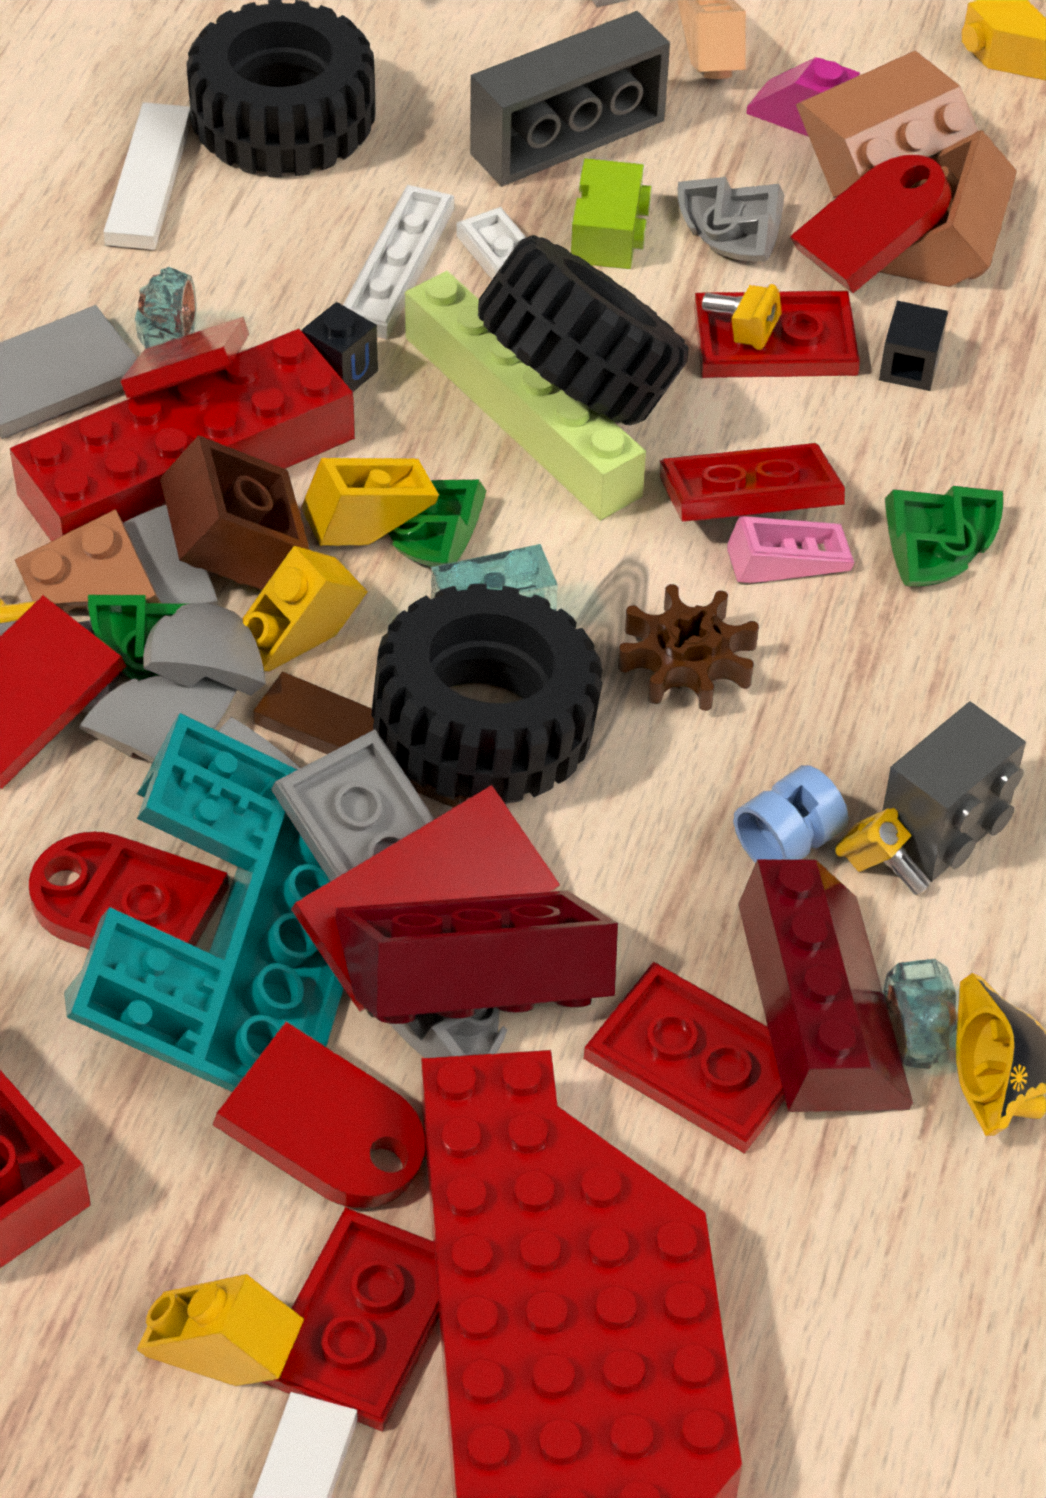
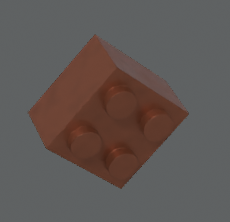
M198 435L160 478L179 561L185 562L194 568H201L227 577L236 583L246 584L263 590L293 546L310 550L290 476L286 469Z

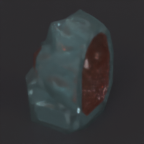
M169 266L161 269L159 274L152 275L149 283L139 290L140 297L135 324L138 339L145 349L192 334L195 330L197 304L192 276Z
M937 959L897 963L886 974L883 994L901 1060L906 1066L931 1069L933 1064L938 1062L939 1056L949 1049V1037L957 1029V1014L955 1010L957 993L948 967Z

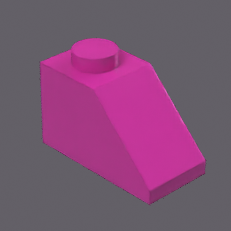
M814 57L769 79L747 105L746 114L808 136L796 104L859 76L860 72L841 66L834 61Z

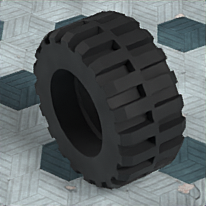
M268 0V4L256 5L255 2L242 5L241 9L237 12L229 10L219 15L216 24L210 22L206 25L189 49V59L186 62L193 130L199 136V141L212 154L215 153L217 158L229 166L236 163L244 172L256 174L257 171L267 172L269 177H282V173L295 172L296 176L310 174L311 169L320 167L321 170H325L334 166L339 157L344 160L356 151L358 145H361L371 132V125L375 122L376 114L374 53L370 49V42L359 28L357 29L356 25L344 15L337 17L331 8L320 5L319 8L311 7L309 2L295 0L294 3H282V0Z
M531 235L517 243L478 300L479 319L484 322L485 328L497 337L496 340L505 348L512 351L526 366H530L539 373V376L563 390L566 395L582 402L596 413L606 415L610 420L617 423L622 422L625 425L631 426L646 420L688 361V345L685 344L684 339L674 331L670 324L662 320L653 309L641 302L629 290L616 283L607 274L590 265L586 260L570 253L566 248L558 244H553L546 238H539L537 235Z
M470 584L468 590L457 591L455 586L440 589L435 593V598L430 599L426 595L409 605L408 611L404 610L398 614L388 625V632L382 636L378 648L371 715L374 718L373 729H376L401 768L407 767L406 775L423 788L428 783L436 787L438 795L453 800L455 795L471 798L492 785L505 804L519 802L523 800V795L530 793L534 798L553 789L554 781L560 784L567 780L576 771L577 764L585 760L590 749L603 684L601 681L602 664L600 657L594 650L595 645L583 628L576 629L577 622L562 608L558 611L550 608L549 600L533 594L530 598L519 594V588L503 585L502 590L487 589V584ZM468 683L490 684L510 690L523 699L509 703L481 702L462 696L450 689V687Z

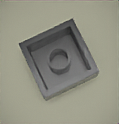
M971 701L890 767L882 811L887 808H895L897 810V819L912 835L902 847L930 882L936 879L949 866L952 869L959 868L972 854L976 843L989 833L995 836L1005 828L1014 813V807L1011 805L1014 790L1024 774V770L1020 768L1026 741Z

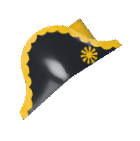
M971 973L960 981L956 1065L962 1092L985 1136H995L1008 1127L1013 1116L1041 1119L1046 1112V1099L1043 1096L1046 1093V1031L1031 1015L1007 1002L983 977Z

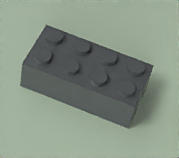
M635 11L472 74L470 83V154L502 187L665 121L670 41L638 11Z

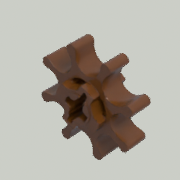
M669 584L665 587L664 613L651 615L643 612L635 605L627 607L625 633L639 637L643 641L620 644L618 669L623 673L637 668H646L655 672L650 677L648 700L652 704L661 703L663 695L668 689L673 687L681 689L683 686L690 688L696 693L699 709L708 711L712 708L714 684L712 681L717 679L731 680L743 689L751 686L754 662L751 659L739 657L734 653L737 651H754L756 649L759 624L755 621H749L742 625L724 623L722 620L726 617L728 594L725 591H717L709 605L704 607L696 605L694 608L687 606L681 601L677 585Z

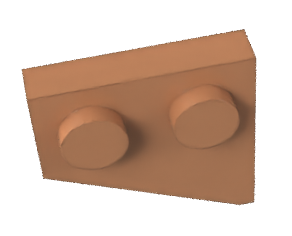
M116 509L14 560L32 601H37L44 595L66 613L76 608H82L89 612L88 595H146L147 603H161Z

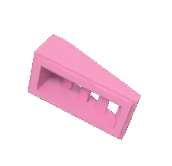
M739 516L727 545L736 580L742 583H758L851 571L855 563L842 525L835 523ZM823 543L826 551L819 550L817 544Z

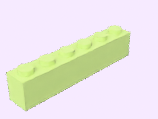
M445 271L405 291L406 339L600 521L643 497L646 450L613 420H610L604 414L596 413L589 409L587 405L566 395L563 390L539 376V373L530 366H526L512 351L496 340L497 337L485 328L484 322L478 317L479 299L451 273Z

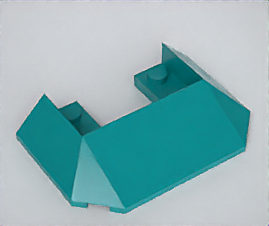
M182 713L178 714L137 792V795L144 798L137 819L238 866L210 951L208 953L109 907L100 918L82 970L64 991L67 1018L231 1092L234 1091L285 1022H288L325 1047L327 1046L344 988L291 908L297 901L331 881L271 790L277 780L297 771V769Z

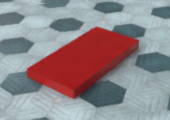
M491 785L300 899L293 905L291 910L361 1013L366 1008L354 997L336 924V908L555 891L560 884Z

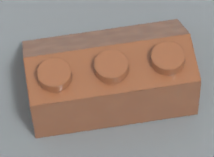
M916 50L796 104L833 197L840 195L870 169L888 159L902 155H922L928 157L978 132L961 86Z
M982 129L929 157L941 166L950 185L951 200L948 209L932 229L879 273L950 287L967 278L975 279L988 270L992 264L993 253L1002 229L1007 205L1011 198L1017 170ZM927 179L914 183L910 188L921 186Z

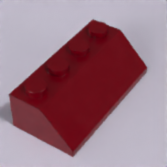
M757 859L738 906L788 1112L910 1110L913 1100L857 896L816 859Z
M568 890L336 908V924L354 997L377 1020L384 1023H409L415 1020V1014L437 1013L447 1018H467L475 1014V1009L496 1007L504 1012L523 1013L533 1010L535 1003L555 1002L565 1007H585L592 1003V998L615 996L618 923Z

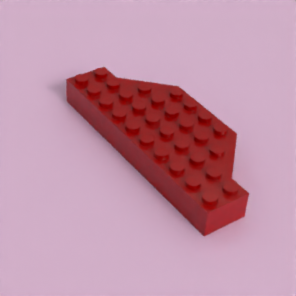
M551 1050L421 1058L422 1110L432 1236L435 1252L453 1498H737L742 1458L706 1212L558 1106Z

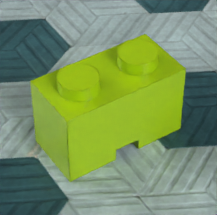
M584 158L579 183V192H582L581 198L576 200L572 222V254L581 257L593 266L631 269L634 249H644L647 219L639 218V215L649 216L652 186L643 185L644 164Z

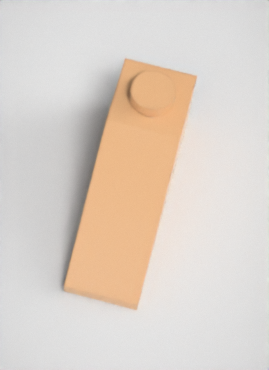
M677 0L691 65L698 72H704V78L708 79L731 78L732 70H746V11L734 0Z

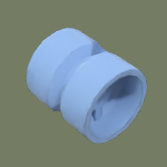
M801 765L772 786L771 791H763L739 807L734 812L733 823L742 847L756 863L757 859L805 858L810 853L811 848L818 849L846 829L849 816L842 795L833 782L820 770L810 765Z

